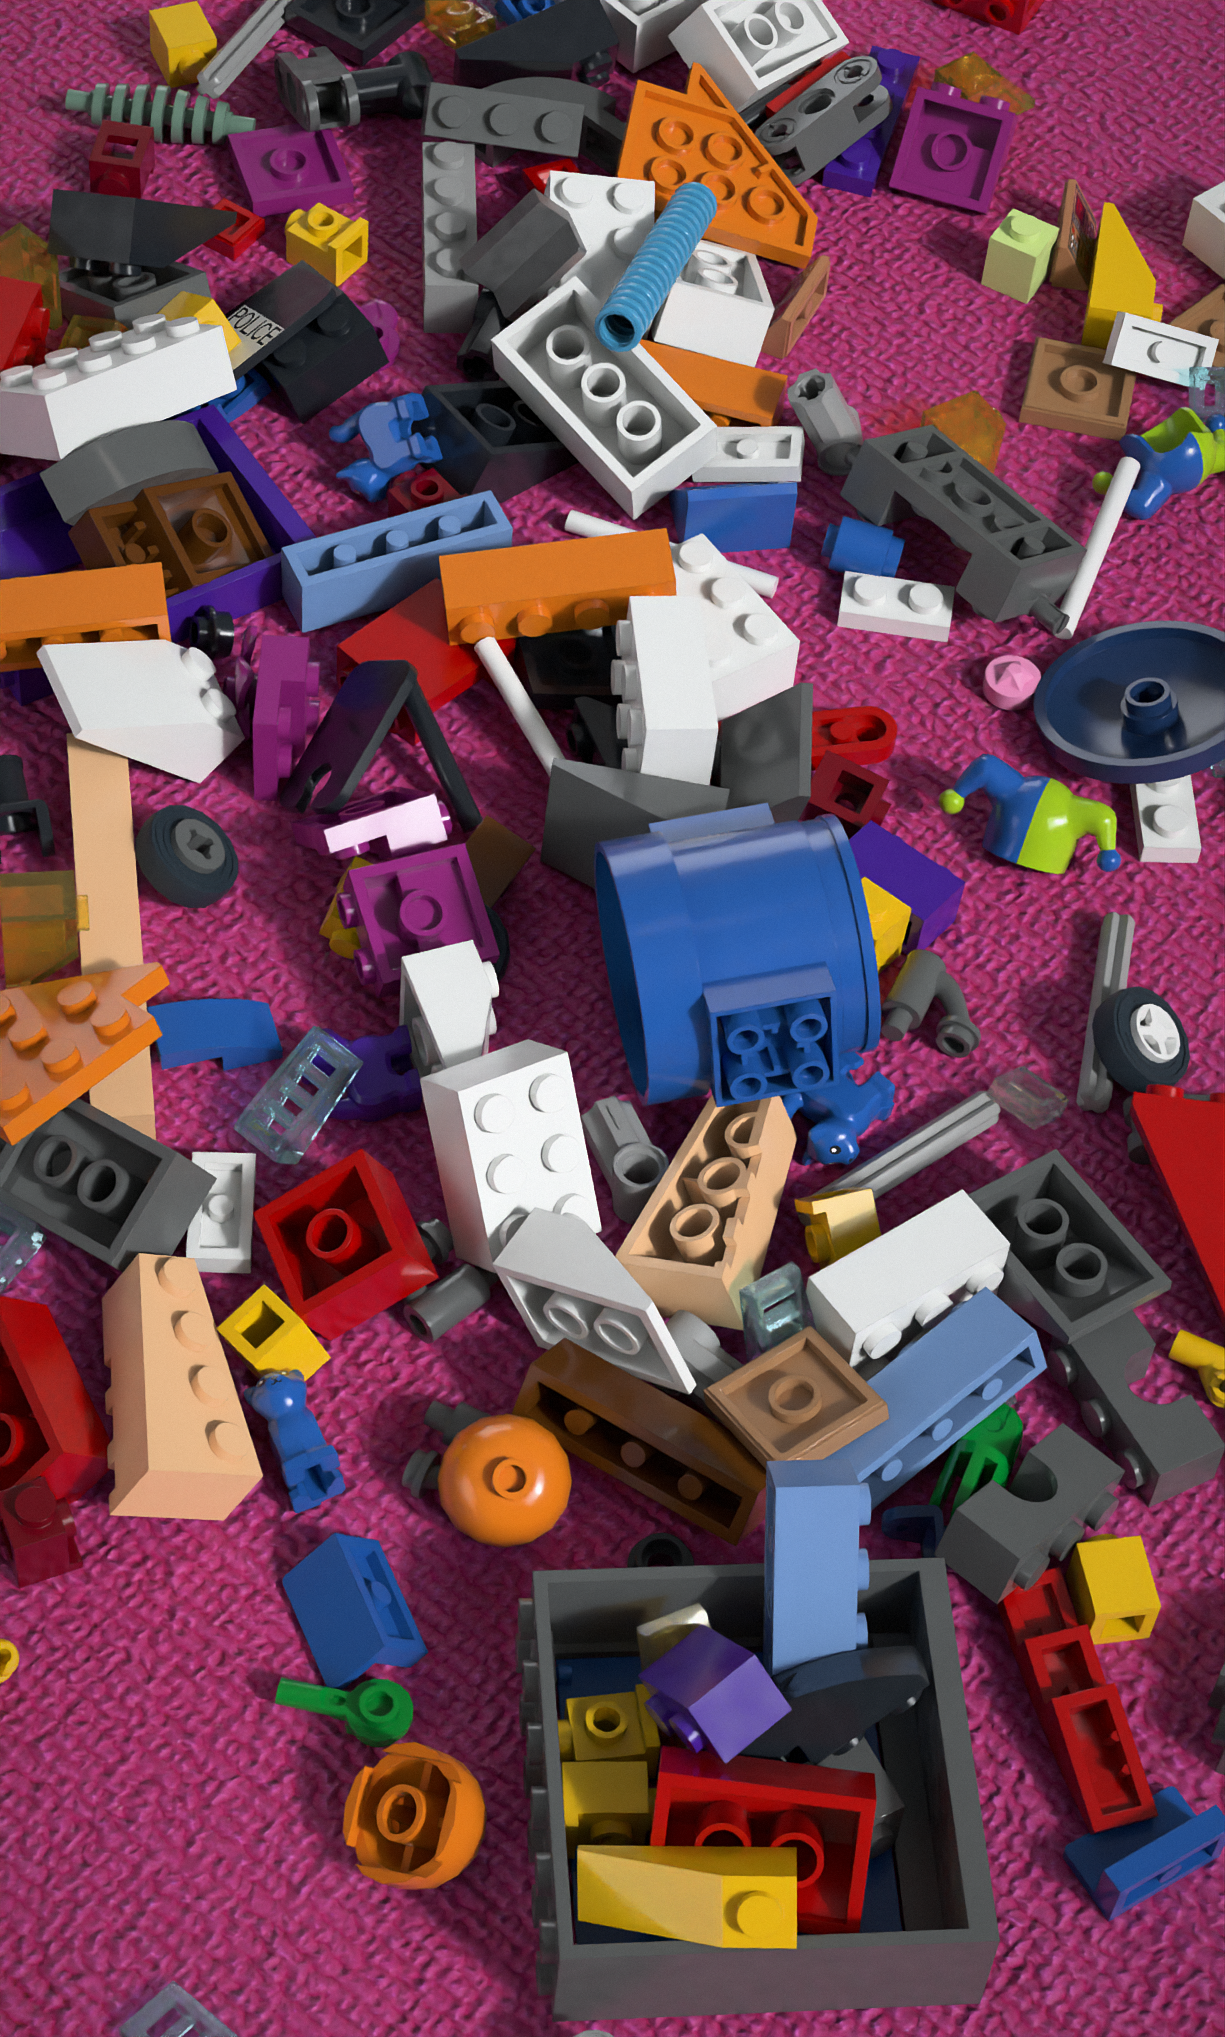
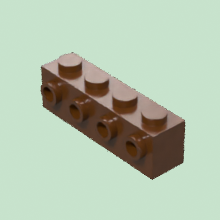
M563 1338L530 1364L511 1414L535 1420L555 1435L562 1448L735 1547L765 1519L766 1469L729 1429L567 1338Z

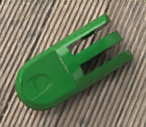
M1003 1403L952 1445L928 1505H936L943 1512L957 1476L962 1481L953 1504L950 1520L960 1505L991 1480L997 1482L1004 1489L1006 1488L1022 1446L1024 1431L1023 1423L1014 1408Z

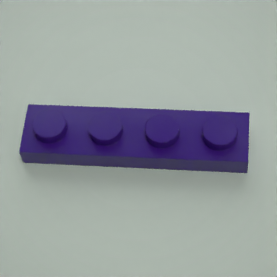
M873 45L868 56L873 57L878 63L882 74L880 85L888 89L893 104L892 111L882 122L826 165L822 186L870 198L916 78L920 60L919 56Z

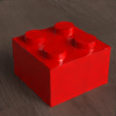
M363 1149L357 1150L253 1212L294 1312L308 1327L329 1341L334 1340L439 1278L393 1173Z

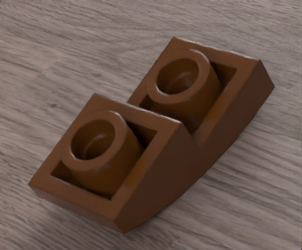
M488 815L465 843L484 904L493 909L536 850L535 847Z

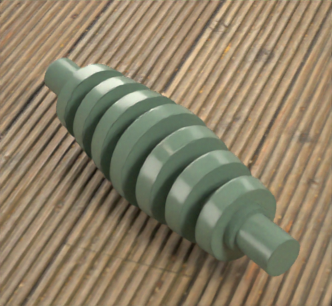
M97 83L95 89L90 92L68 89L66 95V109L88 113V116H91L92 124L101 126L102 120H106L107 116H111V121L127 123V120L130 119V124L147 126L149 122L150 127H154V142L163 143L168 126H171L172 143L183 144L187 130L192 129V144H204L207 132H212V143L215 145H224L228 134L254 131L256 126V118L234 115L233 112H230V104L218 101L215 112L210 111V98L198 95L195 107L191 108L190 92L178 89L174 105H171V88L165 85L157 86L153 102H151V87L149 84H138L133 99H130V85L123 83L116 85L113 96L110 95L109 83Z

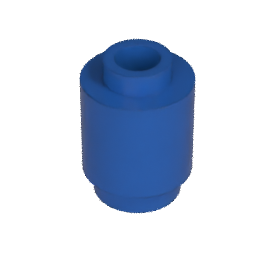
M843 516L840 526L829 524L821 556L831 558L828 569L845 574V571L894 578L905 539L892 536L894 531L892 529Z

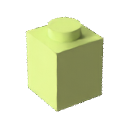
M1013 208L989 239L981 284L1027 304L1050 275L1059 228Z

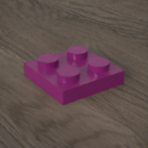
M298 123L228 134V152L252 213L265 217L290 213L297 209L308 210L318 202L327 207L354 202V186L331 128L308 133Z

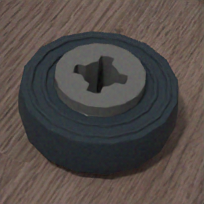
M169 805L152 814L144 822L135 839V855L142 873L158 892L171 902L184 907L205 908L220 900L230 891L238 876V857L231 840L211 818L203 812L186 805Z

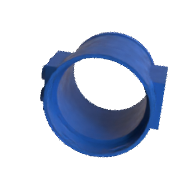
M768 803L649 823V833L600 841L595 844V892L608 982L627 1066L635 1091L643 1106L707 1095L709 1089H711L717 1108L840 1085L839 1056L841 1054L856 1051L862 1054L873 1052L877 1049L881 1032V1002L871 923L851 845L841 822L834 814L819 815L814 820L802 822L790 820L775 823Z

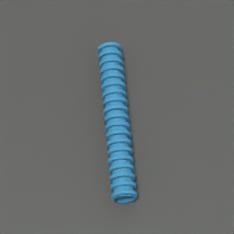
M688 182L676 189L595 318L594 329L596 337L609 350L626 352L638 345L712 222L718 205L715 195L704 184Z

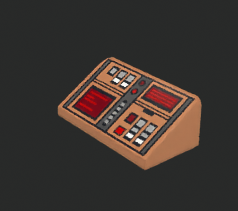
M1068 179V182H1065L1058 215L1057 227L1059 231L1049 282H1052L1051 286L1086 291L1089 289L1097 223L1075 179Z
M821 255L787 285L774 305V312L760 352L782 360L788 356L826 297L831 261H829L830 257Z

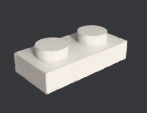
M1117 311L1103 363L1204 391L1219 339Z
M803 426L717 427V456L692 474L693 482L801 481L805 446Z
M845 571L837 626L947 642L955 587Z
M1191 775L1162 782L1130 784L1140 862L1197 863L1201 852V843Z
M192 1152V1162L215 1176L217 1180L188 1227L186 1258L195 1259L198 1272L251 1273L256 1153Z

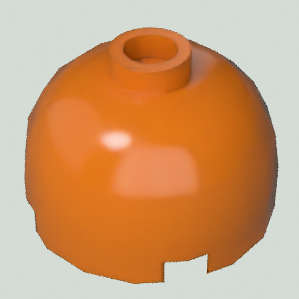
M506 1413L480 1418L455 1435L443 1454L437 1484L441 1506L455 1528L478 1543L506 1548L531 1543L553 1528L567 1507L572 1478L568 1456L552 1432L533 1419Z
M417 1742L393 1744L382 1750L389 1753V1755L382 1758L374 1768L365 1765L355 1777L345 1802L343 1822L346 1845L355 1847L357 1858L362 1864L355 1865L363 1875L398 1889H433L463 1873L479 1852L486 1834L487 1809L482 1790L467 1767L454 1757Z

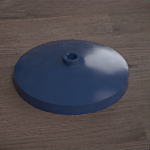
M1146 621L1103 631L1071 647L1049 666L1039 681L1034 695L1033 704L1036 726L1044 748L1058 763L1071 771L1092 779L1120 784H1144L1173 780L1197 773L1225 759V632L1192 622Z

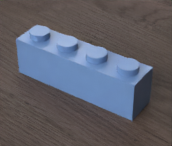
M488 490L281 548L282 596L302 633L394 607L436 577L441 580L439 556L512 547L513 528L492 491Z
M985 1286L968 1301H963L953 1307L942 1322L919 1340L907 1344L899 1352L896 1359L871 1379L866 1380V1383L887 1403L889 1419L825 1459H850L859 1483H868L871 1510H873L1047 1368L1036 1330Z
M850 1459L766 1461L763 1667L769 1676L810 1661L840 1653L864 1650L868 1647L865 1613H857V1593L860 1590H868L869 1559L866 1548H859V1526L870 1524L871 1496L868 1483H859Z

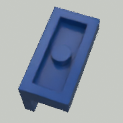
M334 1533L283 1577V1586L327 1687L344 1690L375 1663L411 1668L428 1654V1650L378 1540Z
M1169 1786L1152 1796L1159 1816L1091 1835L1089 1832L1066 1845L1062 1855L1063 1859L1109 1922L1221 1855L1225 1846V1815L1217 1805L1196 1816L1175 1787Z

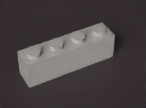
M451 141L423 142L421 203L424 333H469L473 326V316L478 301V282L464 273L459 259L477 243L474 143H456Z

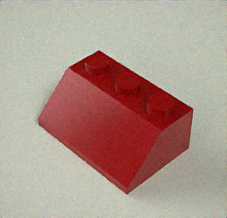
M0 1296V1491L45 1476L55 1499L65 1497L68 1504L78 1501L110 1470L108 1469L107 1446L111 1441L47 1304Z
M662 1746L650 1846L797 1847V1932L815 1935L859 1933L877 1802L875 1773L737 1755L725 1764L706 1751H699L695 1754L690 1749Z

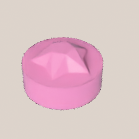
M1014 655L998 657L991 661L986 668L983 693L988 701L1001 709L1016 711L1028 708L1034 703L1037 685L1041 680L1040 671L1031 661L1023 657Z

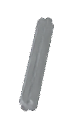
M264 0L197 75L199 84L196 87L198 93L201 96L207 93L212 99L219 98L285 23V8L293 1Z
M1110 912L1104 916L1103 925L1101 926L1076 1100L1078 1106L1084 1111L1093 1110L1096 1113H1103L1109 1108V1101L1112 1097L1114 1079L1102 1064L1094 1045L1092 1022L1096 1009L1110 995L1127 987L1135 921L1129 914L1119 915L1116 912Z
M978 1091L812 1195L855 1186L872 1188L875 1200L996 1124L999 1119L998 1114L1001 1111L1000 1106L987 1091ZM797 1213L803 1225H811L809 1214Z

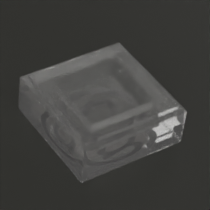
M1025 1066L1018 1067L996 1077L986 1093L988 1098L1034 1130L1060 1118L1070 1101L1066 1095Z

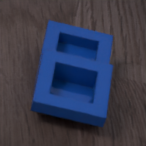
M199 999L147 1007V1012L154 1016L162 1033V1036L154 1041L162 1070L220 1058L223 1071L283 1058V1049L269 1004L266 1002L243 999Z

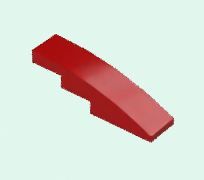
M1060 1567L1045 1570L1029 1590L1024 1591L1019 1586L1016 1587L997 1604L1031 1702L1061 1774L1091 1835L1154 1819L1159 1815L1116 1684L1106 1683L1088 1625L1079 1626Z

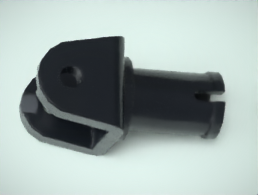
M11 754L1 755L0 836L37 830L42 856H54L53 832L46 802L41 799L29 800L22 758Z

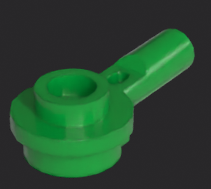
M281 1677L277 1688L275 1704L327 1715L334 1719L345 1721V1728L348 1734L354 1735L358 1740L372 1747H385L395 1743L408 1732L413 1722V1703L409 1693L400 1684L388 1679H372L361 1683L353 1691L348 1692Z

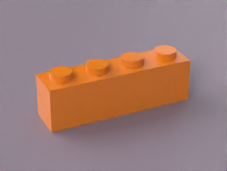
M643 339L640 340L641 346L717 427H768L779 425L783 415L787 375Z
M667 528L439 556L450 646L467 643L477 644L486 637H494L495 640L523 636L538 637L547 633L579 629L595 630L603 626L617 625L618 620H627L630 596H677L676 577Z
M162 562L130 564L85 571L75 570L67 573L14 577L0 580V672L42 668L43 666L36 652L43 645L163 639L171 642Z

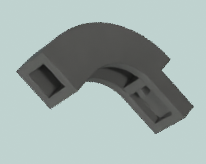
M552 77L517 78L483 88V90L585 105L578 153L615 177L626 123L615 117L616 99L580 82ZM474 143L475 156L492 168L521 151Z
M167 420L135 426L97 440L58 461L39 475L64 522L74 526L88 509L132 501L143 488L214 475L218 472V469L194 424L180 420Z

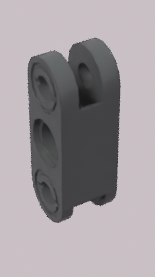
M326 46L310 48L308 58L298 59L291 51L275 54L274 73L280 99L306 132L310 133L322 129L359 124L360 103L354 78Z
M857 56L842 62L756 130L754 135L770 155H776L774 161L794 186L801 184L817 173L891 113L893 108L892 100L888 89L880 85L882 74L877 61L873 57ZM797 165L796 167H794V168H792V169L786 170V167H787V166L791 167V166Z

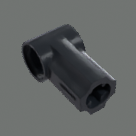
M406 51L395 55L385 67L350 72L357 87L360 116L397 110L402 117L407 119H421L426 84L435 82L427 60L422 54L415 51Z
M484 287L481 291L474 311L473 326L457 354L456 368L464 373L468 382L500 380L501 376L494 368L491 339L513 323L504 317L494 292L487 287ZM536 301L526 312H528L535 305H537L538 301Z

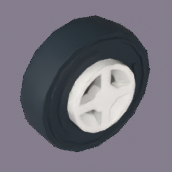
M1140 986L1122 989L1110 995L1096 1009L1092 1022L1094 1045L1102 1064L1112 1078L1126 1090L1133 1093H1146V1086L1149 1084L1174 1086L1186 1074L1190 1059L1188 1038L1180 1019L1171 1006L1154 991Z

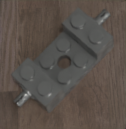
M928 425L864 440L862 445L855 444L847 451L844 462L852 468L840 495L856 508L858 515L862 519L880 526L921 516L933 521L950 535V540L955 546L972 553L955 591L972 604V609L975 613L987 620H991L993 623L1020 615L1033 616L1049 629L1053 635L1059 634L1067 626L1070 619L1069 615L1062 612L1055 605L1061 603L1087 549L935 426Z

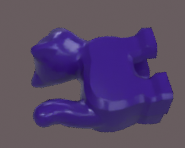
M398 1026L393 1033L388 1035H365L354 1040L343 1038L329 1028L316 1031L313 1040L303 1050L302 1060L305 1070L301 1079L302 1083L315 1084L344 1075L347 1079V1097L320 1098L309 1107L308 1114L310 1118L315 1122H320L327 1118L375 1122L397 1112L420 1110L422 1088L418 1069H412L410 1054L412 1053V1043L408 1026ZM396 1072H401V1073L406 1072V1073L403 1074V1075H399V1074L396 1073Z

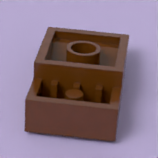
M230 471L143 488L132 501L88 509L68 532L86 570L162 562L166 599L274 555Z

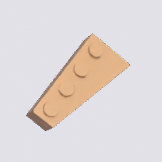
M711 1095L615 1255L617 1260L652 1299L661 1317L671 1318L678 1310H685L694 1314L708 1325L746 1331L797 1140V1134L780 1096L716 1108L713 1095Z
M138 1253L102 1298L104 1365L111 1368V1387L105 1393L106 1414L113 1416V1440L107 1446L108 1469L115 1470V1489L109 1495L110 1515L224 1521L260 1481L263 1474L194 1258Z

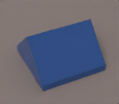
M753 482L674 488L669 492V502L679 543L703 533L720 553L790 548L798 494L797 482Z

